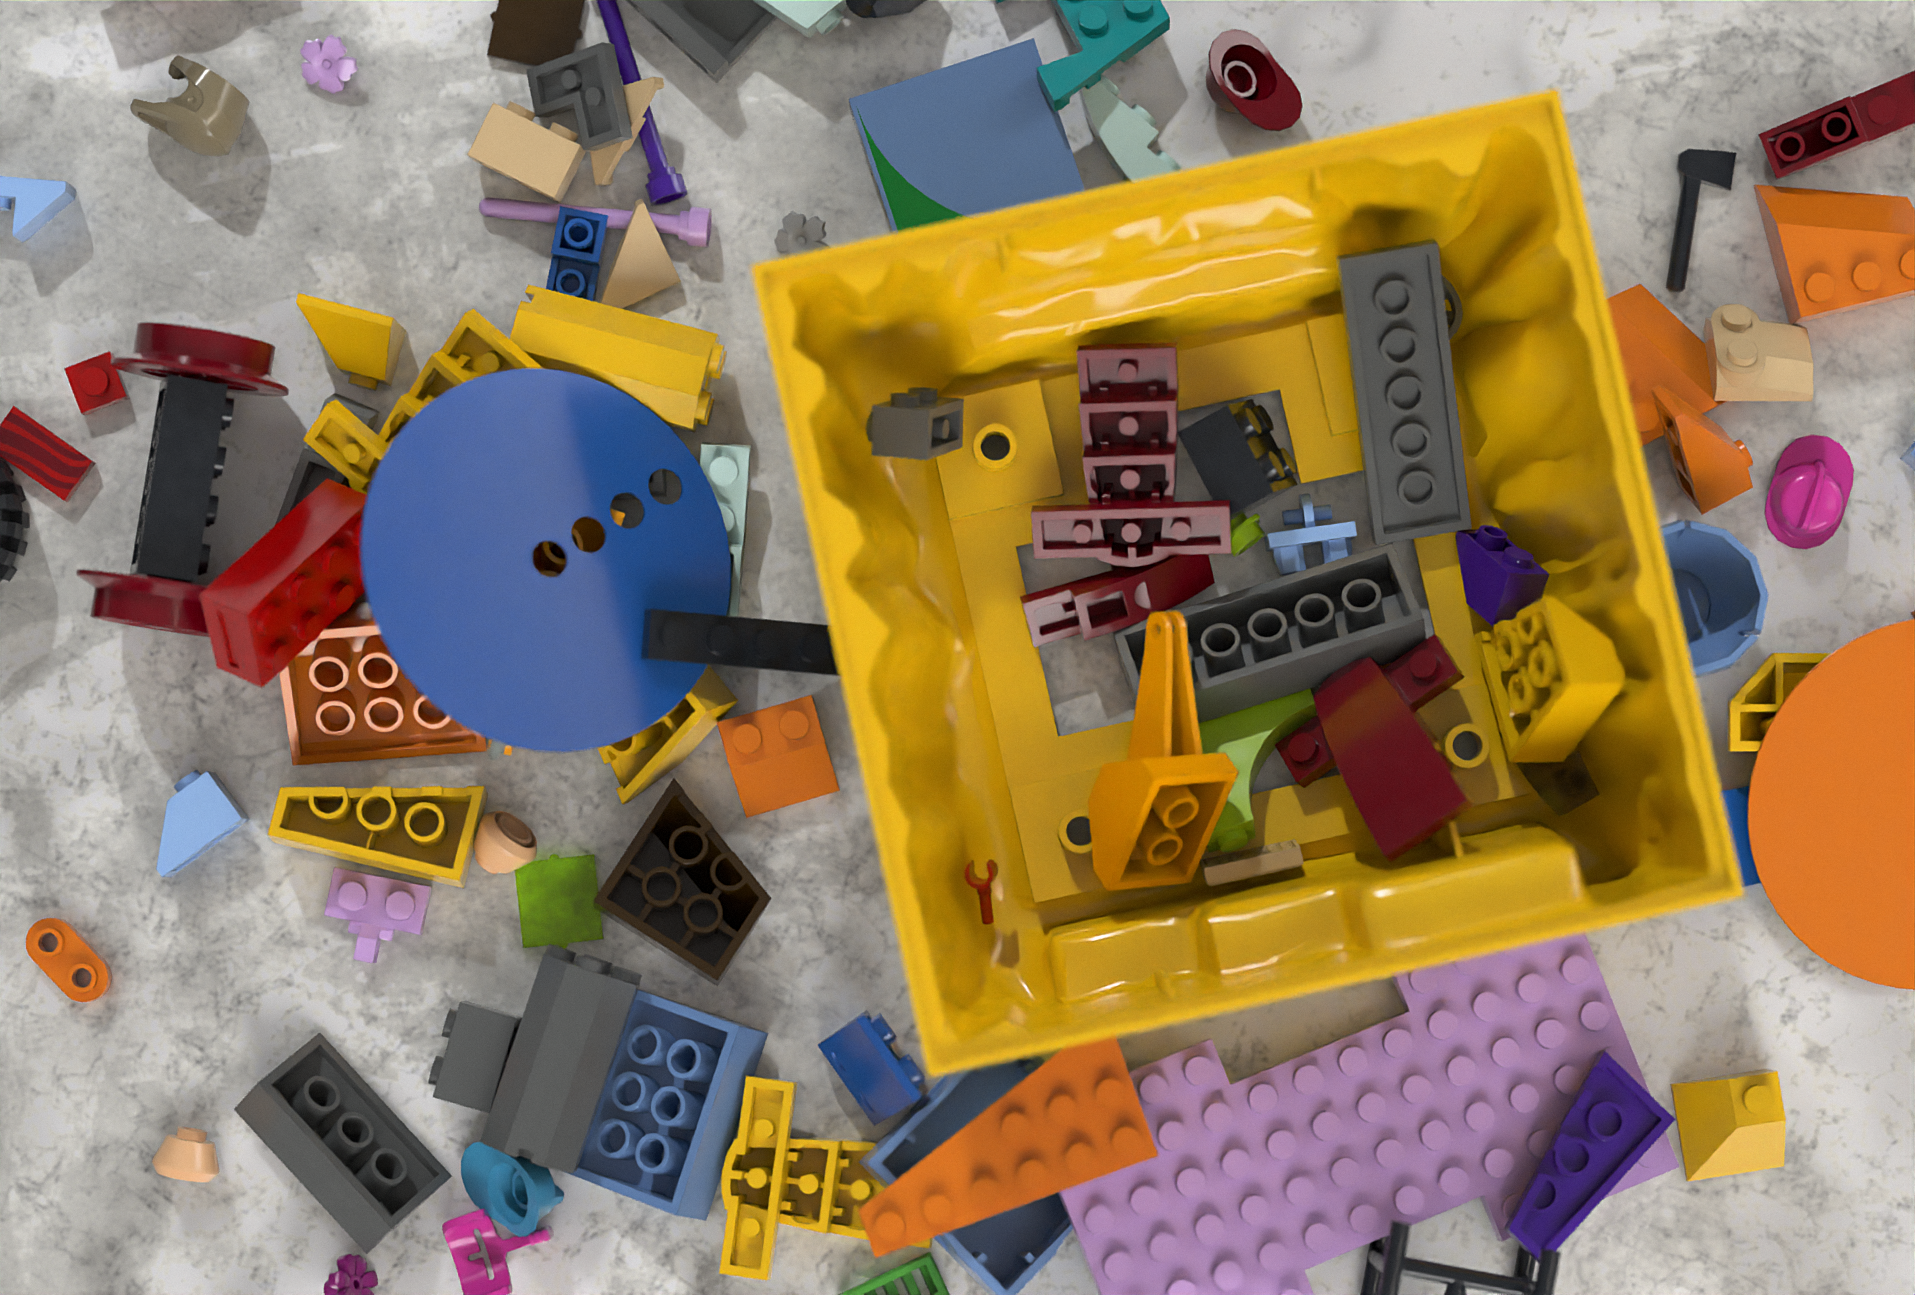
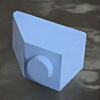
M195 770L174 785L177 794L167 800L156 868L161 877L174 876L250 820L215 772L206 771L201 775L198 770Z

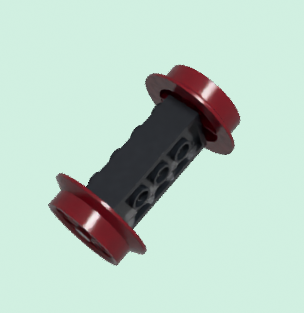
M143 322L137 324L133 353L111 359L110 365L118 370L160 380L161 382L130 574L78 569L76 573L78 577L94 587L91 618L154 630L209 637L199 596L207 587L191 583L197 581V575L202 576V574L207 573L211 545L202 543L205 527L214 525L218 509L219 496L210 494L212 481L217 479L218 476H222L227 448L218 446L221 430L225 431L226 427H230L234 409V398L226 397V394L231 392L258 396H287L289 389L271 376L275 346L257 339L216 330L167 323Z

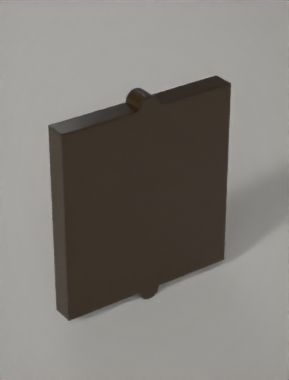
M498 0L496 12H492L490 15L494 23L487 56L530 66H538L574 53L577 40L583 38L580 25L586 0Z

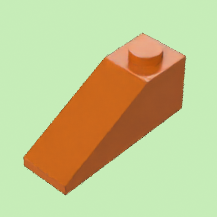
M1658 385L1651 389L1678 485L1702 515L1753 488L1748 467L1753 465V460L1741 440L1733 442L1721 426L1663 386Z

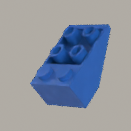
M865 1010L820 1042L818 1047L875 1126L921 1098L923 1089L920 1084L924 1082L925 1076L909 1053L902 1058L897 1054L891 1045L897 1036L881 1013L872 1018L869 1012Z

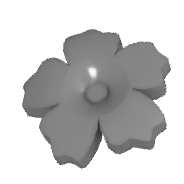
M795 211L783 217L782 223L784 228L778 230L777 237L774 240L778 252H789L786 257L830 248L829 245L820 241L826 237V231L824 230L825 221L820 220L818 216H814L806 221L804 214H797Z

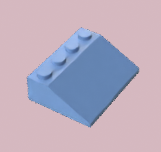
M638 989L577 1171L573 1174H568L675 1216L706 1221L721 1178L726 1155L732 1145L739 1124L746 1076L755 1075L768 1033Z

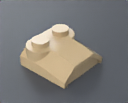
M1741 304L1720 306L1714 310L1711 318L1706 317L1703 334L1714 401H1812L1813 358L1807 328L1798 324L1761 320L1753 310Z

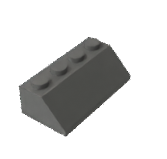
M318 1033L260 1080L234 1108L235 1112L366 1254L392 1233L452 1177L321 1033Z

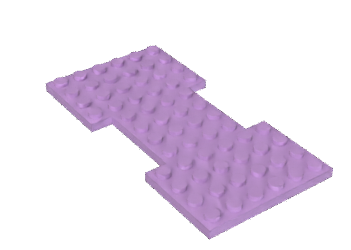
M1585 932L1393 974L1391 977L1405 1012L1232 1083L1228 1081L1212 1039L1204 1040L1128 1071L1159 1156L1058 1192L1099 1295H1314L1304 1270L1388 1236L1391 1220L1414 1225L1478 1197L1482 1200L1497 1240L1505 1241L1512 1238L1504 1230V1227L1599 1051H1606L1650 1094ZM1666 1132L1657 1139L1605 1198L1680 1167Z

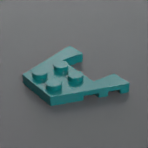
M995 0V1H996V3H1000V2H1003V1H1006V0ZM1051 0L1078 50L1076 54L1037 67V81L1053 111L1056 112L1063 109L1070 103V97L1083 87L1086 89L1091 88L1101 80V74L1119 60L1123 63L1170 29V16L1161 0Z

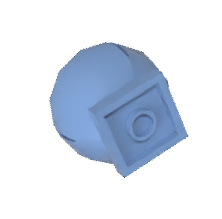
M1677 520L1659 526L1694 678L1729 669L1757 641L1758 637L1755 635H1760L1762 631L1769 595L1757 557L1726 529L1690 520Z

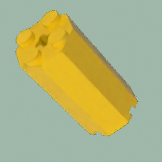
M528 284L525 294L531 303L520 302L510 340L541 367L575 373L606 383L646 406L668 426L694 433L698 424L708 426L715 398H712V392H709L712 378L721 379L727 357V351H724L725 345L719 344L720 338L718 334Z

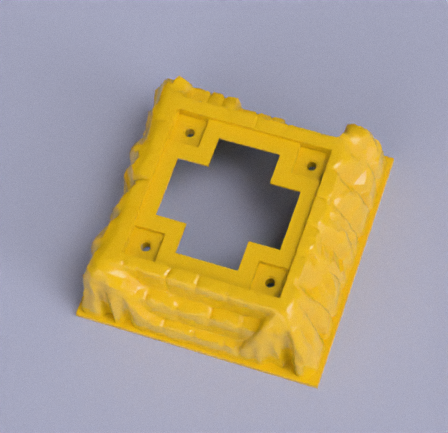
M1558 88L751 265L929 1077L1745 897ZM1434 239L1438 243L1441 274L1457 291L1463 310L1461 325L1449 342L1472 529L1479 530V527L1482 525L1497 527L1505 531L1508 535L1507 539L1518 548L1533 555V561L1549 573L1542 598L1554 597L1612 640L1617 660L1621 662L1624 669L1625 684L1564 762H1509L1474 635L1481 631L1494 630V626L1490 625L1466 603L1455 539L1457 531L1412 539L1433 632L1442 639L1465 677L1418 709L1417 712L1438 740L1436 742L1457 771L1455 773L1456 777L1475 806L1391 862L1383 856L1341 774L1317 779L1305 788L1295 784L1254 793L1251 798V811L1254 818L1256 838L1249 840L1244 847L1231 852L1217 850L1209 853L1206 846L1201 859L1295 839L1301 847L1304 864H1301V867L1209 886L1202 876L1199 862L1191 883L1107 891L1094 871L1092 842L1085 846L1074 845L1067 837L1066 828L1068 823L1077 817H1083L1090 821L1088 799L1103 763L1127 760L1133 720L1058 737L1038 646L1034 647L1030 640L1020 601V596L1027 594L1016 549L1018 546L1033 543L1031 520L1033 506L1089 504L1082 460L1084 450L1079 412L1078 345L1177 342L1178 412L1279 390L1300 484L1363 471L1336 256ZM1445 300V309L1452 311L1449 300ZM928 387L938 389V397L964 399L962 448L929 460L871 456L872 442L867 438V420L870 413H872V407L890 401V394L908 393V388ZM997 435L1007 441L1010 450L1003 459L990 460L983 455L981 444L987 437ZM1391 663L1382 665L1381 667L1384 669ZM1459 733H1468L1477 742V753L1469 761L1460 759L1454 753L1453 741ZM990 859L998 866V875L991 883V900L994 916L992 924L985 925L982 923L977 889L969 886L965 880V868L972 860L975 863V874L982 879L988 878L987 862Z

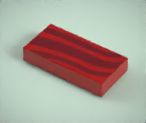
M15 406L12 407L0 424V456L66 502L71 499L96 464L93 460Z

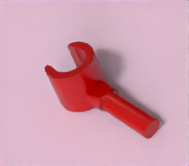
M990 859L987 862L988 878L982 879L975 874V863L972 860L965 868V880L969 886L977 889L982 923L985 925L992 924L994 916L991 900V883L998 875V866Z

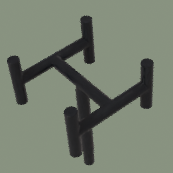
M1391 1220L1389 1235L1369 1244L1360 1294L1399 1295L1402 1277L1447 1285L1444 1295H1467V1289L1498 1295H1554L1561 1252L1541 1248L1535 1280H1533L1536 1260L1520 1245L1518 1246L1513 1277L1406 1257L1411 1224Z

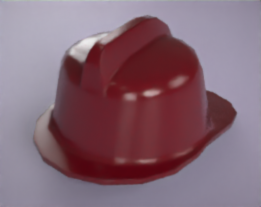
M1237 29L1220 33L1212 42L1208 53L1209 65L1205 78L1206 88L1211 99L1218 107L1227 112L1239 113L1251 124L1264 130L1282 131L1291 128L1300 118L1303 107L1300 92L1293 80L1256 36L1247 31Z

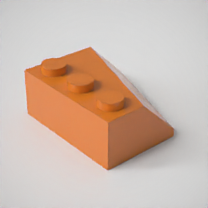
M1754 185L1789 323L1798 324L1915 295V209L1908 197Z

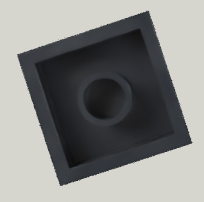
M1253 399L1228 404L1177 432L1212 500H1230L1231 517L1249 512L1298 485L1293 476L1297 472L1293 459L1285 448H1278L1270 431L1274 430V426L1269 414L1262 405L1256 406Z

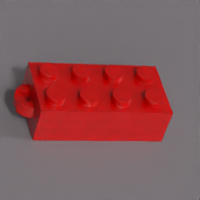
M325 479L199 594L217 668L263 688L279 672L283 671L302 650L315 641L337 617L346 612L352 603L365 592L361 566V527L368 495L330 479Z

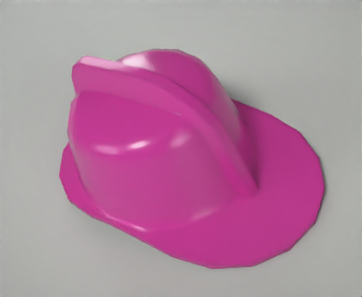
M1808 435L1796 439L1784 449L1775 469L1766 498L1764 512L1768 528L1778 541L1791 548L1809 549L1822 545L1835 534L1845 512L1854 475L1850 456L1840 443L1827 436Z

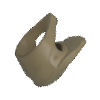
M177 55L170 62L168 73L173 79H187L189 85L186 91L178 97L167 98L166 102L152 103L133 99L130 105L132 114L142 122L172 137L175 142L195 153L214 157L228 155L232 146L241 135L250 101L235 86L199 63Z

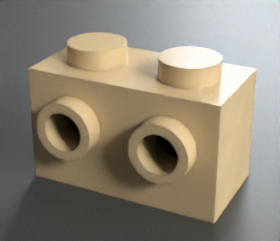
M509 101L506 108L493 103L467 155L473 161L561 204L586 153L576 143L579 135L556 123H552L548 130L532 122L536 114L514 102Z

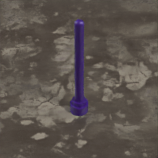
M596 0L609 43L614 44L623 85L642 80L617 1ZM649 104L643 115L646 120L638 134L651 171L647 174L649 182L645 185L651 205L659 206L677 201L685 197L688 192L682 174L676 173L675 167L668 164Z

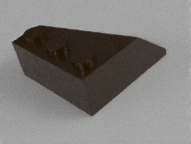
M673 778L594 898L593 904L594 908L718 987L768 906L771 897L735 852L729 848L716 832L705 815L699 811L675 778Z

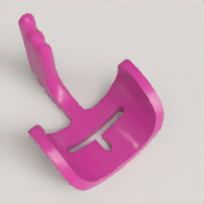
M485 1208L453 1218L442 1225L445 1240L458 1272L463 1295L511 1294L512 1282L506 1262L507 1252L527 1245L534 1246L536 1243L548 1242L554 1237L553 1230L549 1225L539 1230L535 1229L528 1236H514L503 1240L497 1234L491 1217ZM474 1229H478L482 1236L492 1266L493 1279L489 1278L483 1257L475 1260L469 1259L470 1255L481 1252Z

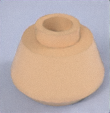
M495 811L483 815L473 843L476 852L475 859L483 869L492 874H497L498 872L509 874L536 858V838L521 820L504 811Z
M178 1127L177 1135L168 1134L152 1159V1164L158 1174L166 1177L192 1182H211L219 1174L215 1143L206 1140L207 1131Z

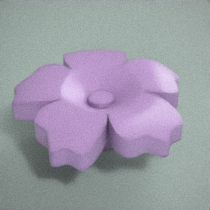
M329 35L324 43L319 39L314 41L307 40L300 50L302 56L306 59L301 64L302 76L309 84H314L320 80V88L331 93L342 91L345 88L343 81H348L352 74L358 70L356 66L357 60L353 57L343 56L347 48L342 44L341 37H334L333 35Z

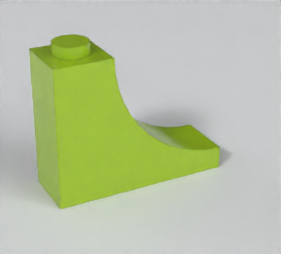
M1311 689L1198 724L1202 754L1226 753L1239 772L1207 844L1209 853L1217 850L1222 852L1235 851L1244 847L1249 840L1256 838L1254 818L1251 811L1252 791L1256 778L1266 759L1276 749L1275 744L1316 716V706Z

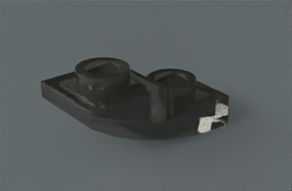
M1578 750L1571 752L1564 762H1516L1535 791L1559 816L1569 813L1599 795L1598 789Z

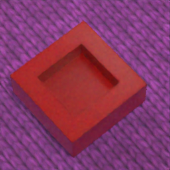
M110 351L64 368L79 410L84 416L130 399L120 370L110 365L111 359L115 358L114 354Z

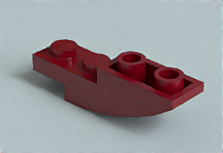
M1915 70L1853 97L1848 96L1758 134L1776 179L1778 180L1830 161L1914 127Z
M1209 554L1168 555V558L1153 564L1135 567L1110 564V571L1020 596L1033 646H1041L1079 634L1086 641L1146 620L1153 612H1164L1181 604L1215 583Z

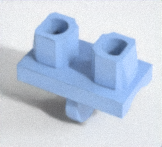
M1307 493L1299 495V509L1282 511L1284 525L1302 523V529L1268 533L1264 537L1266 552H1273V559L1279 576H1284L1306 570L1304 546L1320 544L1323 564L1351 556V540L1357 536L1355 521L1315 527V521L1332 519L1331 505L1313 507L1311 496Z

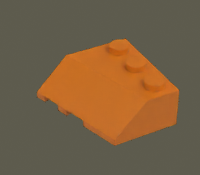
M1642 284L1607 298L1641 448L1664 436L1652 388L1658 385L1663 386L1702 414L1728 402L1714 401L1705 343Z

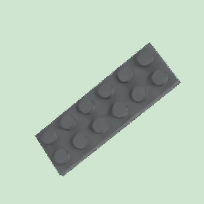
M1431 239L1338 255L1336 260L1372 541L1375 545L1472 529L1438 243Z

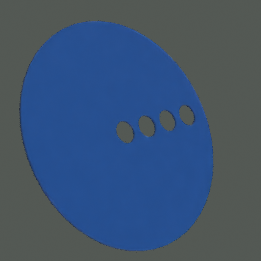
M512 369L490 373L466 381L446 391L420 410L392 441L376 470L364 507L361 527L363 582L376 626L393 659L424 697L444 714L488 739L512 747L540 752L585 751L616 743L653 725L669 713L690 692L702 676L707 665L641 659L645 609L727 615L731 587V559L728 537L720 507L702 468L683 441L650 409L628 394L587 376L551 369ZM656 470H670L679 478L682 490L679 499L675 503H659L650 494L648 483L650 476ZM620 493L634 495L643 506L642 521L634 528L619 526L611 516V502ZM591 517L602 525L605 532V541L598 551L593 553L584 552L574 544L571 530L577 519ZM551 541L563 549L566 556V566L560 575L546 577L535 569L532 562V553L540 542Z

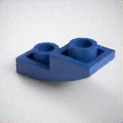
M560 206L551 249L552 261L546 289L595 302L606 240L608 215Z

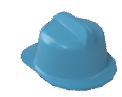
M474 1142L465 1149L461 1159V1177L466 1192L479 1209L485 1208L491 1218L504 1225L510 1232L518 1237L528 1236L536 1229L538 1221L544 1218L553 1209V1206L563 1201L564 1192L554 1183L549 1168L531 1163V1159L517 1156L516 1158L480 1142Z

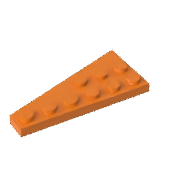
M1116 1036L1068 1046L1059 1050L1053 1057L1026 1076L958 1132L945 1140L920 1162L859 1208L858 1212L874 1257L883 1256L1159 1156Z

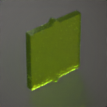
M552 854L547 860L532 861L515 870L523 948L548 946V944H558L559 947L567 948L569 943L604 939L601 912L595 909L593 900L599 892L595 854L565 858Z

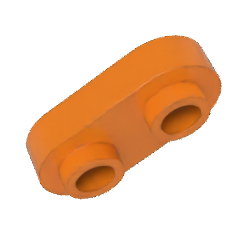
M45 918L36 922L29 929L26 936V949L29 956L65 995L77 1002H91L107 993L112 982V973L108 963L69 922L60 918ZM48 933L54 934L58 940V945L52 952L45 950L42 944L44 936ZM82 968L87 969L91 974V982L86 987L80 986L76 981V974Z

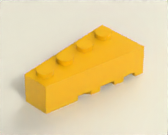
M372 786V788L280 787L267 835L277 844L464 888L474 852L473 843L480 820L484 814L488 792L485 786L443 788L442 786H422V788H392L391 786Z

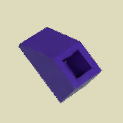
M1482 525L1479 527V530L1466 529L1457 531L1455 539L1466 603L1490 625L1494 626V624L1502 620H1513L1516 618L1518 611L1541 600L1549 573L1533 561L1534 557L1531 553L1518 548L1507 539L1508 535L1505 531L1494 526Z

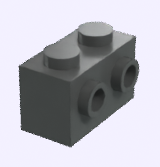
M928 387L908 388V393L890 394V401L872 407V413H870L867 420V438L872 442L871 456L929 460L962 448L964 399L938 397V389Z

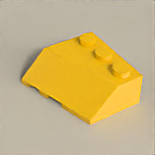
M1544 597L1518 611L1516 618L1513 620H1502L1494 624V630L1481 631L1474 635L1509 762H1564L1625 684L1624 669L1621 662L1617 660L1612 640L1554 597Z
M707 665L702 676L690 692L656 723L629 738L597 748L604 764L610 763L617 777L620 787L616 788L622 805L630 802L680 765L717 725V722L738 702L735 695L710 665Z

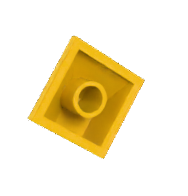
M298 293L296 304L336 367L345 375H349L348 384L373 391L377 390L378 383L387 386L392 385L406 330L395 318Z
M1762 1069L1670 1084L1686 1181L1784 1166L1786 1118L1778 1071Z

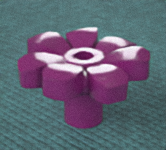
M347 1254L340 1256L336 1261L338 1271L330 1273L328 1280L324 1283V1294L374 1295L369 1288L378 1285L376 1271L365 1272L367 1262L360 1255L353 1256Z

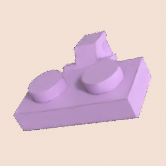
M334 867L324 915L350 920L348 932L358 934L353 959L367 963H376L381 939L392 941L395 930L422 935L432 887Z

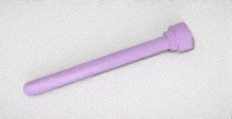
M490 197L484 198L479 204L481 214L486 217L557 223L560 206L608 215L607 228L623 230L627 229L633 211ZM691 207L690 211H681L680 215L649 213L658 233L676 234L679 240H687V245L708 247L712 224L711 208Z

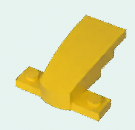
M473 308L464 313L441 350L430 356L410 391L399 397L379 435L335 399L326 404L303 438V441L348 478L352 489L368 495L379 463L392 441L404 426L427 404L446 391L466 381L490 373L512 369L544 368Z
M746 1076L738 1138L734 1139L726 1155L721 1173V1193L725 1210H728L720 1274L770 1280L779 1223L824 1234L834 1233L868 1240L858 1209L885 1188L859 1161L878 1142L790 1137L798 1082ZM933 1237L910 1246L932 1248Z

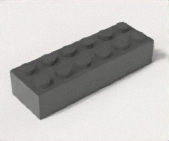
M1393 542L1176 610L1183 615L1186 622L1187 644L1198 724L1322 685L1336 670L1354 660L1370 657L1380 666L1392 663L1426 640L1423 615ZM1147 620L1113 632L1119 663L1135 706L1145 651Z

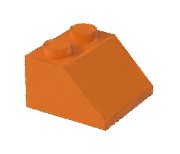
M812 695L717 722L729 767L746 818L840 791Z

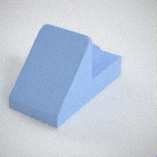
M0 176V211H10L11 203L15 204L12 234L21 242L28 240L75 200L76 189L66 181Z

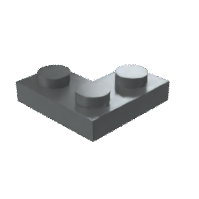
M601 42L526 70L534 113L536 114L535 117L548 118L574 108L583 150L597 151L633 138L614 44Z

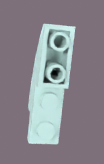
M1101 74V80L1089 89L1083 87L1079 90L1082 107L1091 131L1104 156L1124 183L1181 170L1179 164L1162 150H1159L1156 154L1150 150L1157 141L1159 134L1153 128L1157 123L1156 120L1139 105L1134 104L1130 108L1117 97L1120 92L1119 89L1107 77Z
M702 442L700 467L709 481L720 507L729 544L731 587L726 616L738 617L748 512L751 445Z

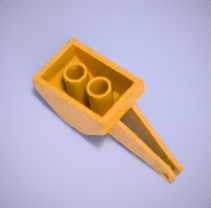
M1179 611L1153 612L1148 617L1145 651L1127 760L1103 763L1088 799L1094 871L1107 891L1191 883L1239 773L1226 753L1202 754L1187 644V628L1185 619Z

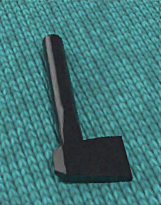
M1687 149L1678 154L1676 169L1682 177L1666 282V288L1669 291L1682 292L1685 290L1701 183L1730 191L1736 152Z

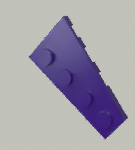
M1599 1051L1504 1227V1230L1537 1262H1539L1541 1248L1557 1250L1676 1120L1606 1051Z

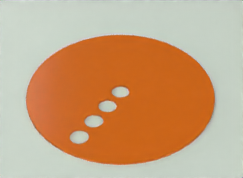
M1909 619L1877 628L1853 639L1832 652L1812 668L1794 687L1768 726L1757 752L1749 786L1747 826L1752 857L1764 891L1777 914L1798 939L1825 961L1850 975L1875 984L1915 990V619Z

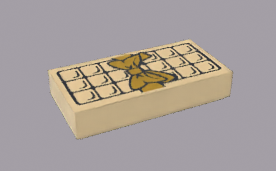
M1295 839L1200 860L1202 876L1209 886L1297 868L1304 864L1301 847Z

